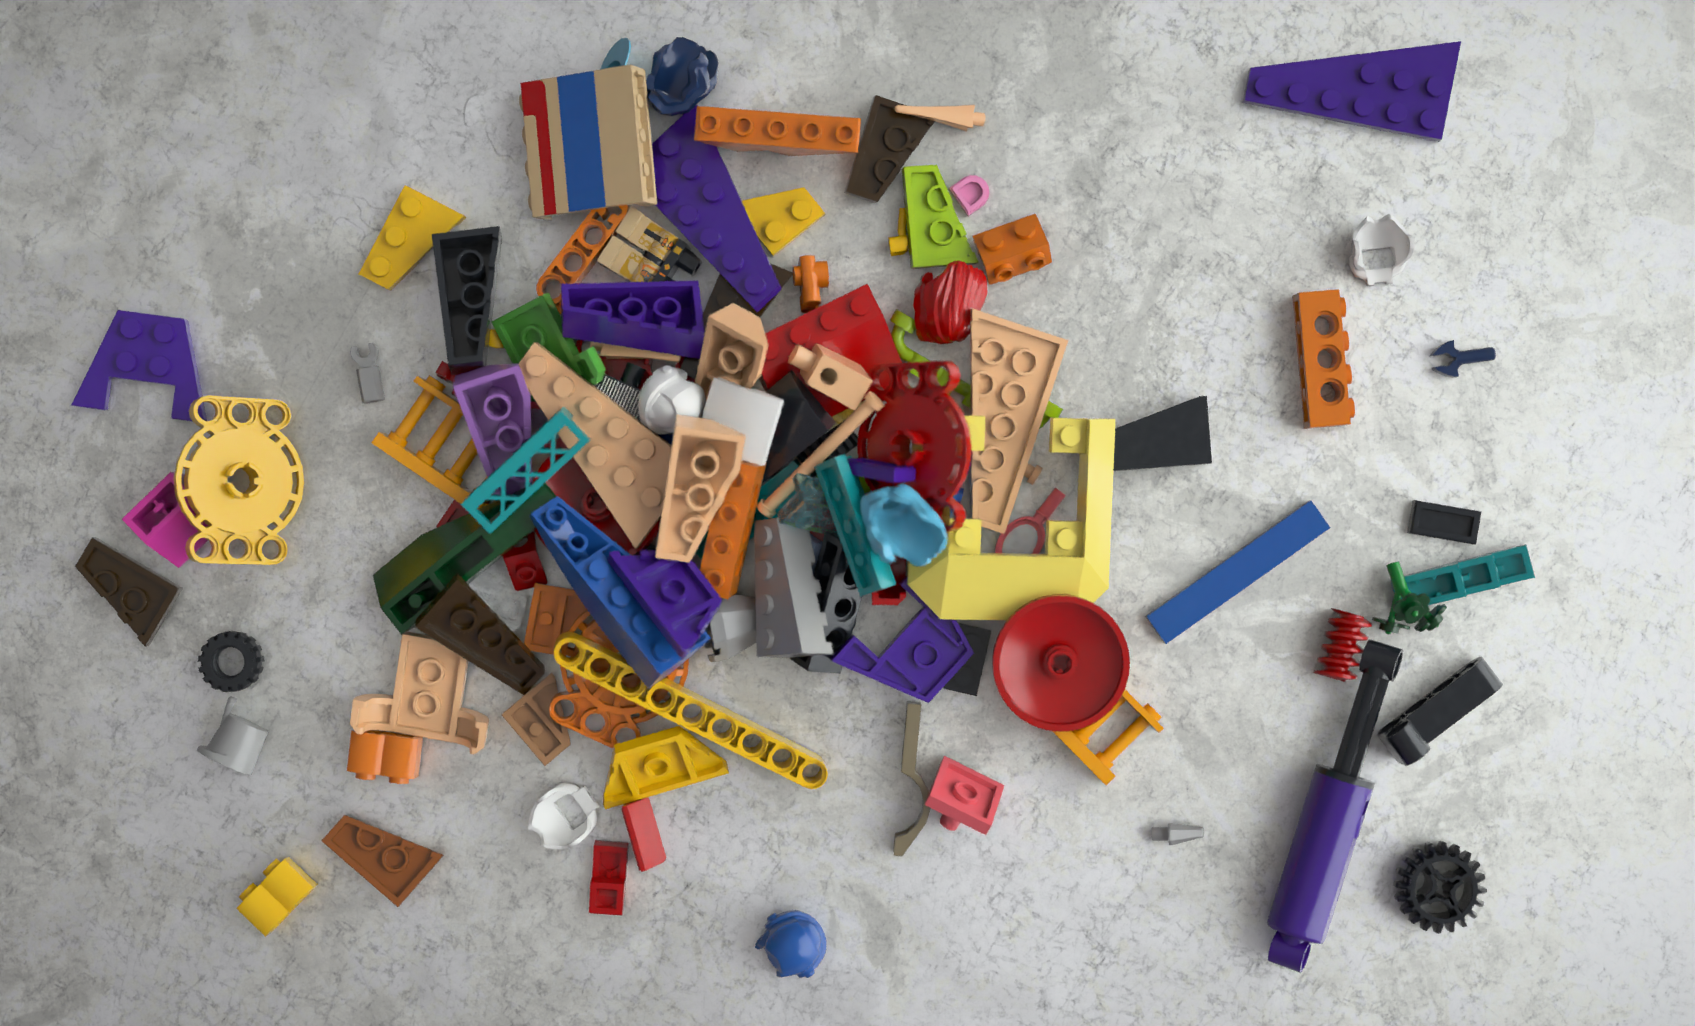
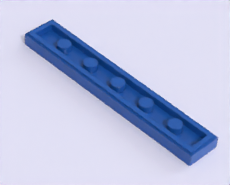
M1309 500L1145 617L1164 644H1167L1331 527L1314 503Z

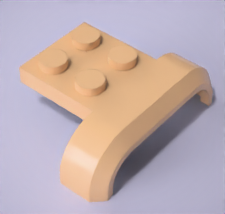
M405 632L401 638L393 695L364 694L355 697L352 704L350 725L357 734H363L369 730L391 731L458 743L468 747L470 754H475L485 747L489 718L478 711L462 707L469 661L428 635Z

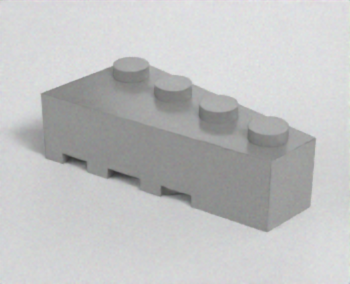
M787 518L754 521L757 657L792 658L833 654L831 642H826L823 628L828 626L825 612H820L817 594L821 593L820 582L813 576L811 567L815 563L808 521Z

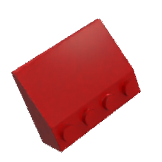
M868 284L765 333L768 346L759 380L764 390L767 391L792 370L828 414L833 417L849 409V407L808 385L800 374L801 369L788 363L789 356L796 345L811 351L816 343L860 364L867 374L872 367L879 364L902 363L884 316ZM885 370L879 376L880 386L884 390L890 384V376Z

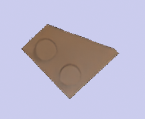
M552 673L501 714L544 766L571 745L567 727L558 724L550 716V701L558 693L556 679ZM558 701L555 704V711L558 715L564 717L561 701Z

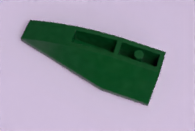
M544 483L491 534L468 513L420 535L373 574L380 608L400 634L415 628V620L457 573L467 584L471 583L536 530L530 514L554 499L556 495ZM526 487L510 495H521L526 491ZM496 500L479 508L481 513L490 522L494 521L501 514V500ZM506 500V508L514 501Z

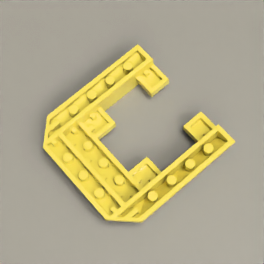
M964 415L970 430L971 451H984L985 416ZM1050 418L1049 452L1079 453L1077 521L1046 520L1045 554L980 553L982 520L965 518V523L959 530L946 532V548L942 550V553H938L936 558H932L930 563L920 567L914 566L908 561L907 585L939 619L1008 620L1020 607L1040 597L1067 594L1085 598L1094 603L1109 588L1115 419ZM912 444L911 455L913 451H922V444ZM946 507L942 512V519L948 526L952 524L954 518H950V508Z

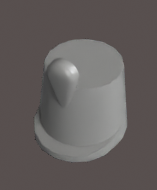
M230 696L226 703L220 727L208 746H198L197 751L230 769L246 775H252L269 732L253 722L231 714L237 698Z

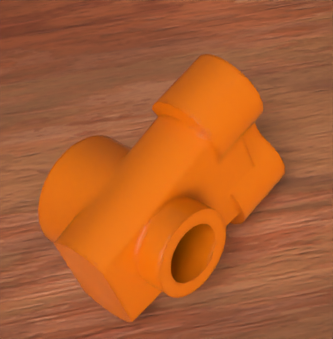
M813 255L800 256L798 266H793L792 269L794 286H800L801 313L806 314L818 308L821 304L820 288H828L829 271L827 261H815V256Z

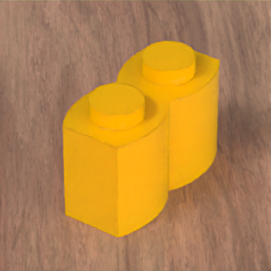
M290 857L282 861L276 858L262 872L266 878L258 886L252 883L239 896L243 902L236 909L265 937L272 933L318 885Z

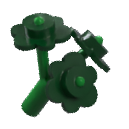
M1400 562L1386 565L1395 593L1388 620L1377 617L1372 618L1373 621L1380 623L1379 629L1384 630L1388 635L1391 633L1399 634L1400 628L1410 630V626L1397 623L1395 619L1397 621L1405 620L1408 624L1419 620V623L1414 627L1419 632L1425 629L1431 631L1438 627L1444 619L1441 614L1446 610L1447 606L1445 604L1437 605L1429 611V596L1427 594L1416 595L1409 591Z

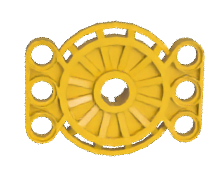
M225 396L199 397L190 405L189 415L193 423L201 429L195 432L183 446L176 461L174 473L175 496L180 509L190 524L198 530L197 533L190 536L185 546L186 554L189 559L196 563L279 564L285 559L288 549L284 539L277 535V533L284 529L295 516L301 503L304 489L303 466L298 453L289 439L279 431L290 422L291 411L286 403L275 399ZM202 402H209L215 408V416L210 421H204L198 415V407ZM236 404H243L249 411V417L244 423H239L232 417V409ZM270 406H276L282 412V420L277 425L269 423L266 419L265 413ZM206 432L210 434V436L207 438H205L203 435ZM274 435L278 440L274 442L269 436ZM197 442L198 446L193 450L189 459L185 460L190 448ZM283 445L291 455L294 463L292 466H290L287 456L281 449ZM183 468L185 469V473H184V489H185V490H182V483H181V475H182V469H183ZM237 469L244 470L249 476V487L243 493L237 491L233 483H228L227 481L228 477L233 476ZM292 472H296L297 486L295 494L291 493L293 485ZM184 497H187L190 507L196 514L195 517L188 509ZM288 501H293L289 512L282 520L279 517L280 514L285 510ZM203 521V522H205L208 526L204 527V526L201 525L200 523ZM271 523L276 526L272 530L267 528ZM200 538L207 539L212 547L210 554L205 558L197 556L194 552V544ZM234 539L241 540L245 545V553L238 559L233 558L228 551V546ZM268 540L276 542L279 548L277 556L273 559H267L262 553V546Z

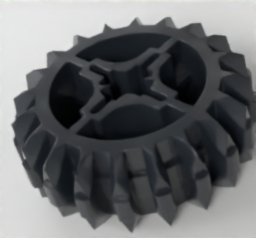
M1444 841L1438 842L1436 850L1432 843L1426 842L1424 846L1425 853L1417 847L1413 848L1412 851L1416 858L1412 860L1407 856L1403 857L1402 860L1408 864L1406 870L1399 867L1396 869V873L1403 876V880L1393 882L1394 887L1403 889V891L1394 895L1395 900L1404 902L1399 910L1403 914L1410 913L1408 920L1411 923L1416 924L1420 921V928L1425 931L1432 925L1435 933L1440 934L1444 926L1447 931L1454 932L1455 922L1462 927H1466L1467 921L1464 918L1466 915L1474 919L1477 917V913L1472 910L1473 906H1484V902L1477 898L1478 894H1485L1487 892L1485 887L1477 885V883L1486 879L1483 873H1475L1479 869L1480 863L1476 860L1470 861L1472 855L1470 852L1465 850L1460 853V846L1452 844L1448 848L1447 843ZM1450 861L1455 863L1458 869L1453 872L1448 870L1445 873H1439L1432 866V863ZM1422 872L1424 876V884L1420 889L1417 890L1418 894L1416 895V881L1418 879V876ZM1435 878L1444 883L1441 886L1444 896L1436 892L1438 886ZM1464 879L1463 894L1460 900L1457 901L1456 890L1463 884L1462 880ZM1440 901L1448 910L1441 913H1430L1424 911L1421 906L1426 903L1432 904Z

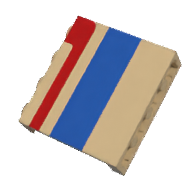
M630 64L520 83L521 94L519 96V104L524 118L522 138L527 151L525 172L529 178L530 185L528 205L532 211L533 218L549 221L552 220L553 215L629 204L644 207L657 205L645 69Z

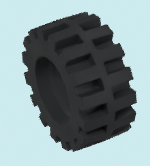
M236 631L219 633L208 639V643L202 646V654L198 656V662H201V667H198V669L205 676L202 679L206 683H210L211 688L215 690L236 692L246 689L259 679L258 675L263 671L262 662H264V656H261L260 652L262 648L255 643L256 640L252 636H247V633ZM228 647L238 649L244 657V667L235 676L222 672L218 663L220 653Z

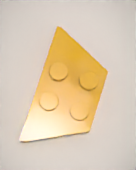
M681 726L615 744L603 793V806L605 809H609L729 774L728 764L726 760Z

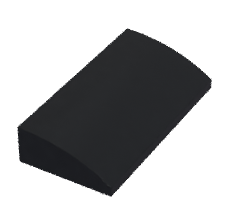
M792 370L765 391V393L780 398L784 402L766 460L762 483L829 431L836 423Z

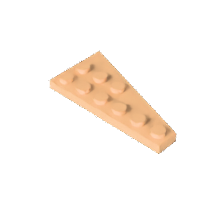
M970 308L971 415L985 416L984 451H971V518L981 519V527L1005 534L1068 340Z
M534 342L519 363L529 392L548 420L565 406L573 415L572 420L590 438V441L573 457L635 549L639 548L661 518L672 445L644 426L641 421L541 344ZM566 425L558 432V435L568 449L572 448L579 441Z

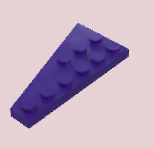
M1461 41L1252 67L1248 71L1242 103L1439 142L1443 137Z

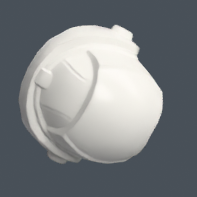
M671 366L661 367L647 379L641 389L638 399L639 418L641 423L654 433H674L676 414L698 418L703 416L706 405L705 393L699 384L686 380L688 374L682 369Z

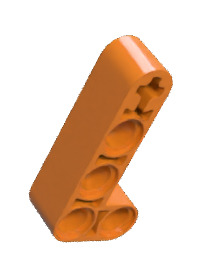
M619 206L622 211L621 214L613 213L609 218L610 212L607 208L591 210L538 280L536 286L538 296L545 294V289L551 282H559L561 284L581 283L597 263V259L611 237L618 235L615 231L629 211L630 206ZM599 216L604 221L608 218L607 222L612 226L609 230L602 222L597 220ZM598 228L602 230L603 236L599 243L590 245L586 242V234L590 229ZM572 255H579L582 258L581 267L574 272L568 271L565 266L566 260ZM560 293L558 297L552 299L559 314H561Z

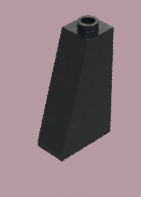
M1199 396L1115 428L1113 471L1212 463L1207 396Z

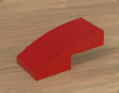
M595 840L592 878L590 881L589 913L623 915L629 843Z

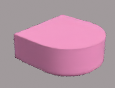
M975 175L966 176L949 188V191L968 217L983 207L989 197L988 184L984 179Z

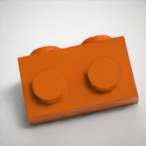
M1036 213L972 236L990 285L1008 281L1012 277L1028 271L1039 270L1052 262L1049 242Z

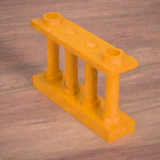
M430 375L426 380L416 376L413 382L424 389L395 432L391 431L389 435L378 432L371 443L461 504L471 493L470 490L461 485L464 480L461 477L478 454L476 446L471 438L450 470L446 469L444 473L433 466L436 462L434 457L464 415L459 402L443 392L446 387L443 383ZM437 397L452 408L423 451L419 450L415 454L405 447L408 443L406 439L432 400ZM485 500L478 509L488 505L491 500Z
M1125 689L1114 708L1094 724L1074 731L1053 732L1107 785L1116 777L1109 770L1114 766L1112 762L1149 725L1158 733L1164 728L1158 723L1162 718L1158 712L1148 703L1142 707ZM1126 701L1140 716L1103 752L1099 751L1094 755L1086 746L1090 742L1088 738Z

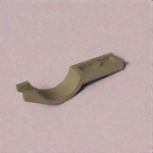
M907 701L901 772L911 777L920 787L923 796L922 810L917 820L906 830L895 833L894 856L904 855L927 823L931 809L925 805L929 790L921 775L915 771L921 715L920 702Z

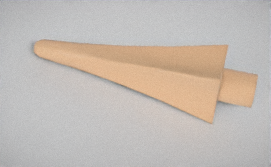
M896 105L894 108L897 113L929 119L963 131L973 128V125L983 127L985 123V113L974 112L975 105L931 107Z
M597 342L590 343V348L595 346L596 350L600 351L599 356H606V359H655L678 362L681 359L679 355Z

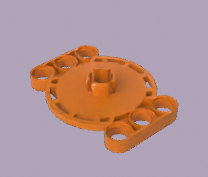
M588 610L581 614L568 630V632H575L578 627L581 630V636L615 653L619 652L594 619L588 625L583 622L591 615ZM569 642L562 645L561 653L564 656L574 657L579 652L576 644L574 648L568 647ZM596 658L590 666L594 671L600 673L606 671L610 664L604 658ZM689 658L683 663V667H678L665 678L674 682L675 676H681L678 684L684 687L688 675ZM560 665L563 683L567 691L554 695L549 705L550 716L558 724L613 748L615 744L619 743L616 739V734L620 729L630 728L635 732V738H639L641 733L637 723L645 722L658 716V714L652 711L647 713L646 710L648 709L574 672L573 675L568 676L566 668ZM628 673L623 676L621 682L624 686L631 688L639 684L640 678L634 673ZM577 684L579 689L574 690L572 685ZM661 688L653 692L652 698L656 702L661 700L667 701L671 694L668 693V690ZM562 699L570 700L575 708L574 712L566 717L558 715L555 711V704ZM594 713L600 714L605 719V725L597 731L590 730L585 723L586 718ZM639 713L640 715L637 717H632V714Z

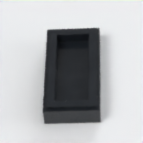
M1413 500L1407 533L1476 545L1481 511Z

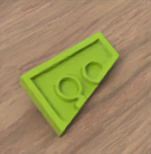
M937 164L903 167L901 170L911 269L945 267L955 260L965 262L966 265L979 263L975 252H972L966 238L967 233L964 226L960 223L954 210L953 201Z

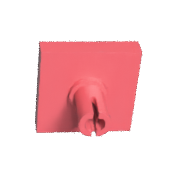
M944 756L937 769L925 805L942 813L940 824L948 830L955 831L959 824L962 823L986 835L992 826L1005 785Z

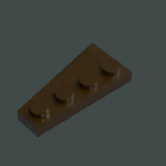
M458 573L415 620V628L522 695H525L545 674L544 664Z

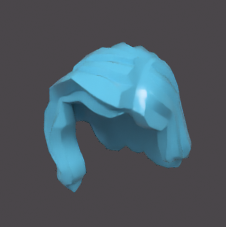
M900 484L897 487L887 486L862 497L860 506L866 527V536L872 550L880 556L882 561L892 563L895 561V555L907 559L914 566L922 567L930 563L932 558H936L937 554L942 553V550L946 548L947 534L942 520L911 487L905 484Z

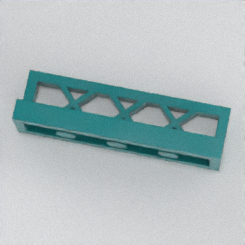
M565 406L554 414L461 503L489 534L590 441V438L572 420L573 415ZM566 425L579 441L570 449L556 448V434ZM551 439V448H542ZM535 453H551V467L546 472H531V457ZM555 453L564 454L557 462H555ZM526 463V471H517ZM511 476L526 477V491L521 495H506V480ZM531 477H539V478L530 486V478H531ZM501 486V495L493 494ZM485 500H501V514L492 522L478 509ZM506 500L514 501L506 508Z
M844 454L814 467L861 597L894 586L896 582L889 563L882 561L880 556L872 550L866 536V527L860 506L861 499L865 494L859 477L852 475L847 459L852 458L851 455L846 456Z

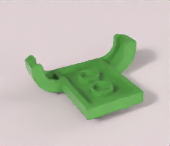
M549 292L491 321L512 364L520 363L533 343L538 342L592 385L603 380L606 368L595 346L579 353L573 339L563 337L561 316ZM530 393V401L536 402Z

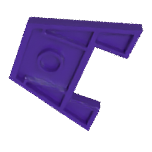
M117 310L71 406L108 410L113 377L174 385L175 392L171 419L192 421L189 415L190 405L195 399L203 396L188 320ZM202 402L198 407V415L202 420L207 421L204 402Z
M906 575L899 585L923 606L878 656L852 634L830 660L929 703L974 652L957 620L939 619L907 585Z

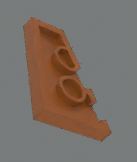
M344 815L321 840L397 907L404 902L444 856L347 815Z

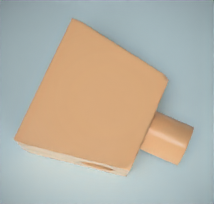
M817 343L811 351L796 345L789 356L788 363L801 369L800 374L808 385L855 411L872 383L871 378L860 364Z

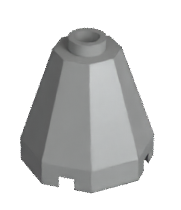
M733 595L728 600L721 598L720 609L705 629L711 639L704 647L705 649L712 647L714 654L708 655L710 662L728 660L756 643V597Z

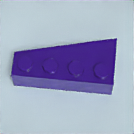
M699 281L561 284L563 337L700 359L705 332Z

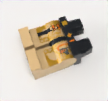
M633 206L630 207L615 232L621 238L642 250L644 254L636 251L613 235L597 259L601 266L629 282L675 281L672 278L678 268L694 276L702 264L701 259L690 250L691 248L686 242L646 217Z

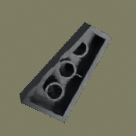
M500 226L432 234L446 353L451 375H459L486 366L502 245Z

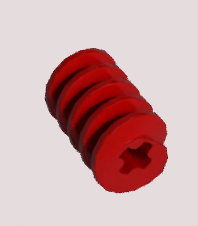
M1331 608L1339 615L1338 618L1328 619V623L1335 627L1336 630L1324 632V635L1332 643L1321 644L1320 648L1328 653V656L1317 657V662L1323 665L1325 669L1314 670L1313 673L1346 682V680H1356L1358 676L1349 669L1350 667H1359L1360 661L1354 658L1353 655L1362 654L1364 649L1357 644V641H1365L1369 638L1360 630L1361 628L1372 627V623L1362 616Z

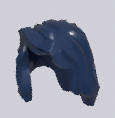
M676 37L671 44L664 45L655 52L651 74L648 75L646 80L647 95L652 103V107L658 113L668 116L686 114L694 109L716 86L719 64L716 54L711 50L707 51L705 47L699 46L696 42L684 37Z

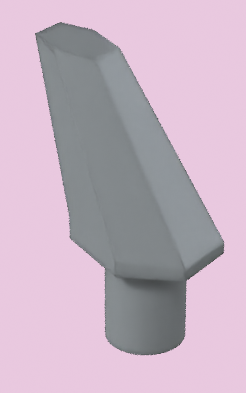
M1168 823V827H1152V841H1168L1169 845H1175L1202 838L1204 836V828Z

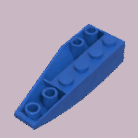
M558 496L530 514V518L545 545L586 609L648 689L676 670L711 639L704 630L687 657L681 660L607 561L610 552L620 551V556H628L630 554Z

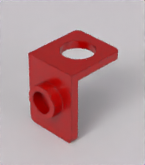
M535 531L526 537L528 541L523 546L514 547L503 556L516 591L533 588L535 583L547 584V576L537 552Z

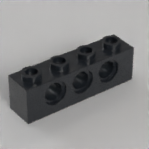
M825 532L813 576L820 582L821 593L817 594L820 612H825L828 626L823 628L826 642H831L833 654L792 657L790 659L806 671L841 674L843 666L832 662L830 658L852 635L863 596L860 597L838 533Z

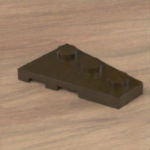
M875 95L844 193L877 203L935 121L897 113L894 109L895 106L904 104Z
M96 537L91 538L75 565L77 570L98 594L104 597L116 610L118 617L137 634V638L145 647L151 644L183 589Z

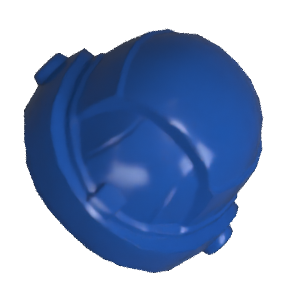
M789 910L780 914L773 913L768 916L767 923L764 925L766 930L757 940L755 948L759 950L765 946L769 961L777 969V977L782 978L797 975L799 978L811 977L826 953L827 941L821 925L811 915L798 910Z

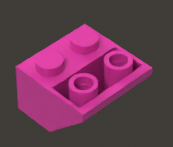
M170 472L122 520L146 545L178 568H181L189 560L185 550L186 542L198 530L190 524L180 509L175 496V472ZM182 473V475H181L182 490H185V489H184V474ZM184 497L188 509L195 517L196 514L190 507L187 497ZM203 521L200 523V524L203 525L204 527L208 526V525H207L205 522H203ZM205 538L198 539L194 544V552L196 553L208 540Z

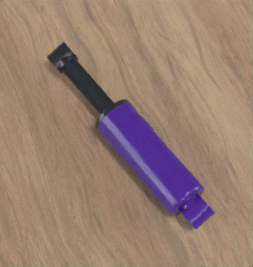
M1371 639L1365 645L1359 665V671L1363 672L1334 766L1331 768L1316 764L1267 920V925L1277 931L1270 945L1268 953L1269 962L1302 973L1308 961L1312 943L1323 944L1326 939L1375 782L1359 777L1388 683L1389 681L1393 682L1399 672L1403 658V649Z

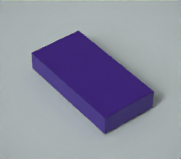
M867 458L847 459L852 475L893 483L915 481L916 469L912 466L904 465L899 467L894 463Z

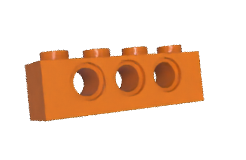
M1339 289L1297 293L1292 298L1304 429L1351 424L1350 418L1355 416V405L1353 398L1348 396V384L1352 383V371L1350 364H1346L1345 351L1349 349L1348 332L1343 331L1342 317L1346 316L1345 298L1340 297ZM1317 317H1322L1328 321L1329 331L1326 335L1316 331L1314 324ZM1321 350L1327 351L1332 357V364L1329 368H1323L1318 363L1317 357ZM1324 384L1331 385L1335 391V397L1331 402H1327L1321 397L1320 390Z
M741 461L737 477L731 483L725 499L710 522L700 571L718 595L727 600L738 591L766 463L765 466H760L747 461Z

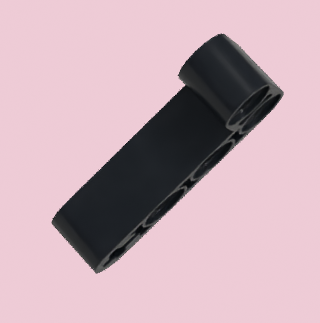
M1478 657L1385 725L1377 733V736L1398 763L1405 766L1411 765L1430 751L1431 748L1428 743L1496 693L1503 684L1484 658Z

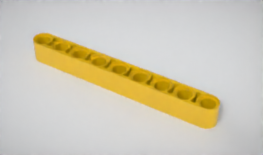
M565 632L556 639L554 658L562 667L805 788L817 789L826 782L828 776L827 768L822 757L817 753L667 678H663L650 689L641 679L637 686L626 687L622 684L621 679L628 673L636 674V672L623 656L574 632ZM571 642L578 646L579 652L574 657H566L561 653L560 647L565 643ZM596 658H604L609 662L610 667L606 671L599 673L594 671L590 665ZM661 688L668 690L671 695L667 701L659 703L653 700L652 694L655 690ZM688 704H696L701 708L700 713L692 718L683 715L682 710ZM718 719H726L731 723L730 728L721 733L713 730L712 726ZM749 734H756L761 738L755 747H746L742 743L743 739ZM779 749H786L790 752L789 758L784 762H777L772 759L773 754ZM809 764H816L820 767L819 772L813 777H807L802 774L803 769Z

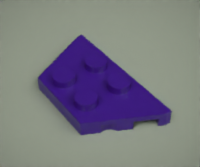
M641 550L640 555L620 556V551L610 552L607 559L608 563L681 660L686 658L720 609L721 597L692 560L689 563L655 558V550Z

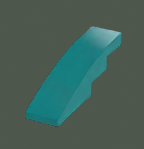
M1527 544L1415 572L1404 577L1411 593L1416 595L1427 594L1430 598L1428 605L1466 597L1469 594L1499 588L1502 585L1535 578Z

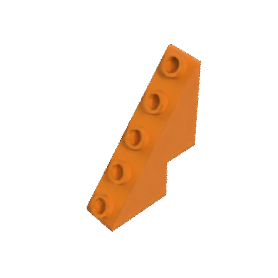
M697 106L694 140L736 152L768 150L786 156L858 153L861 119Z

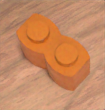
M352 730L347 771L356 773L355 778L375 780L376 775L389 777L388 782L409 784V779H415L419 776L423 737L380 730H369L363 734H357Z

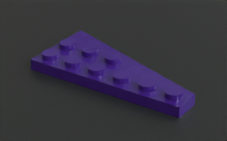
M697 104L694 109L689 113L683 114L652 143L657 205L655 206L746 302L758 312L782 288L717 146L694 140Z

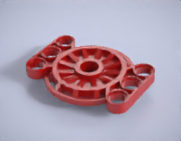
M951 361L879 364L872 367L868 373L872 380L869 389L882 402L885 401L886 404L880 411L875 410L860 425L857 443L858 458H867L868 454V459L894 463L899 467L904 465L912 466L916 469L915 481L893 483L877 480L878 485L874 479L864 477L866 484L872 492L887 486L897 487L900 484H905L914 489L938 514L945 526L946 532L959 530L965 523V509L962 504L952 497L957 494L966 479L971 463L972 443L965 416L955 400L948 395L960 382L958 367ZM941 367H944L948 372V381L944 386H941L936 378L937 372ZM912 369H915L919 375V382L914 388L909 385L907 379ZM884 370L890 376V384L885 390L879 383V376ZM876 413V416H875V418L873 419V421H872V423H871V419L873 418L874 414ZM910 441H912V444H922L923 450L913 451L911 455L909 449ZM946 507L951 508L954 514L953 522L949 526L942 519V512Z

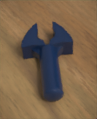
M1454 340L1445 342L1430 354V357L1445 354L1449 358H1453V361H1450L1447 366L1431 368L1438 374L1451 378L1459 377L1457 369L1462 364L1492 361L1496 358V351L1493 347L1459 351L1454 348Z

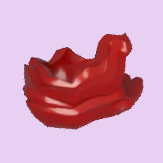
M955 260L950 262L944 271L934 279L933 273L930 272L921 276L920 283L914 291L913 301L916 335L920 341L950 344L954 341L961 342L970 335V308L981 311L988 293L986 275L981 269L978 270V267L973 268L972 265H966L965 262Z

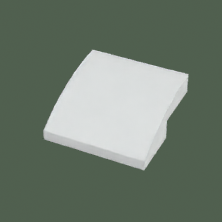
M713 378L702 418L711 419L745 434L742 460L765 466L784 400L758 389L745 388L723 378Z

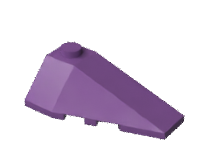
M519 363L487 365L456 375L454 379L453 389L487 477L531 437L530 393ZM526 463L517 471H526ZM511 476L506 480V495L525 488L526 477ZM501 486L493 494L501 495Z

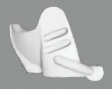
M1387 214L1377 220L1367 216L1358 225L1353 234L1352 254L1349 257L1352 273L1358 278L1365 280L1366 286H1374L1375 283L1392 284V277L1403 271L1407 260L1411 258L1414 252V237L1409 235L1403 225L1391 214ZM1390 249L1392 251L1393 267L1372 270L1364 268L1361 251Z
M561 783L537 799L531 810L528 829L539 834L541 847L549 849L573 848L594 830L597 823L595 809L600 804L597 800H593L588 793L589 789L586 785L579 788L575 784ZM567 794H571L586 814L585 822L576 828L570 825L556 805V801Z

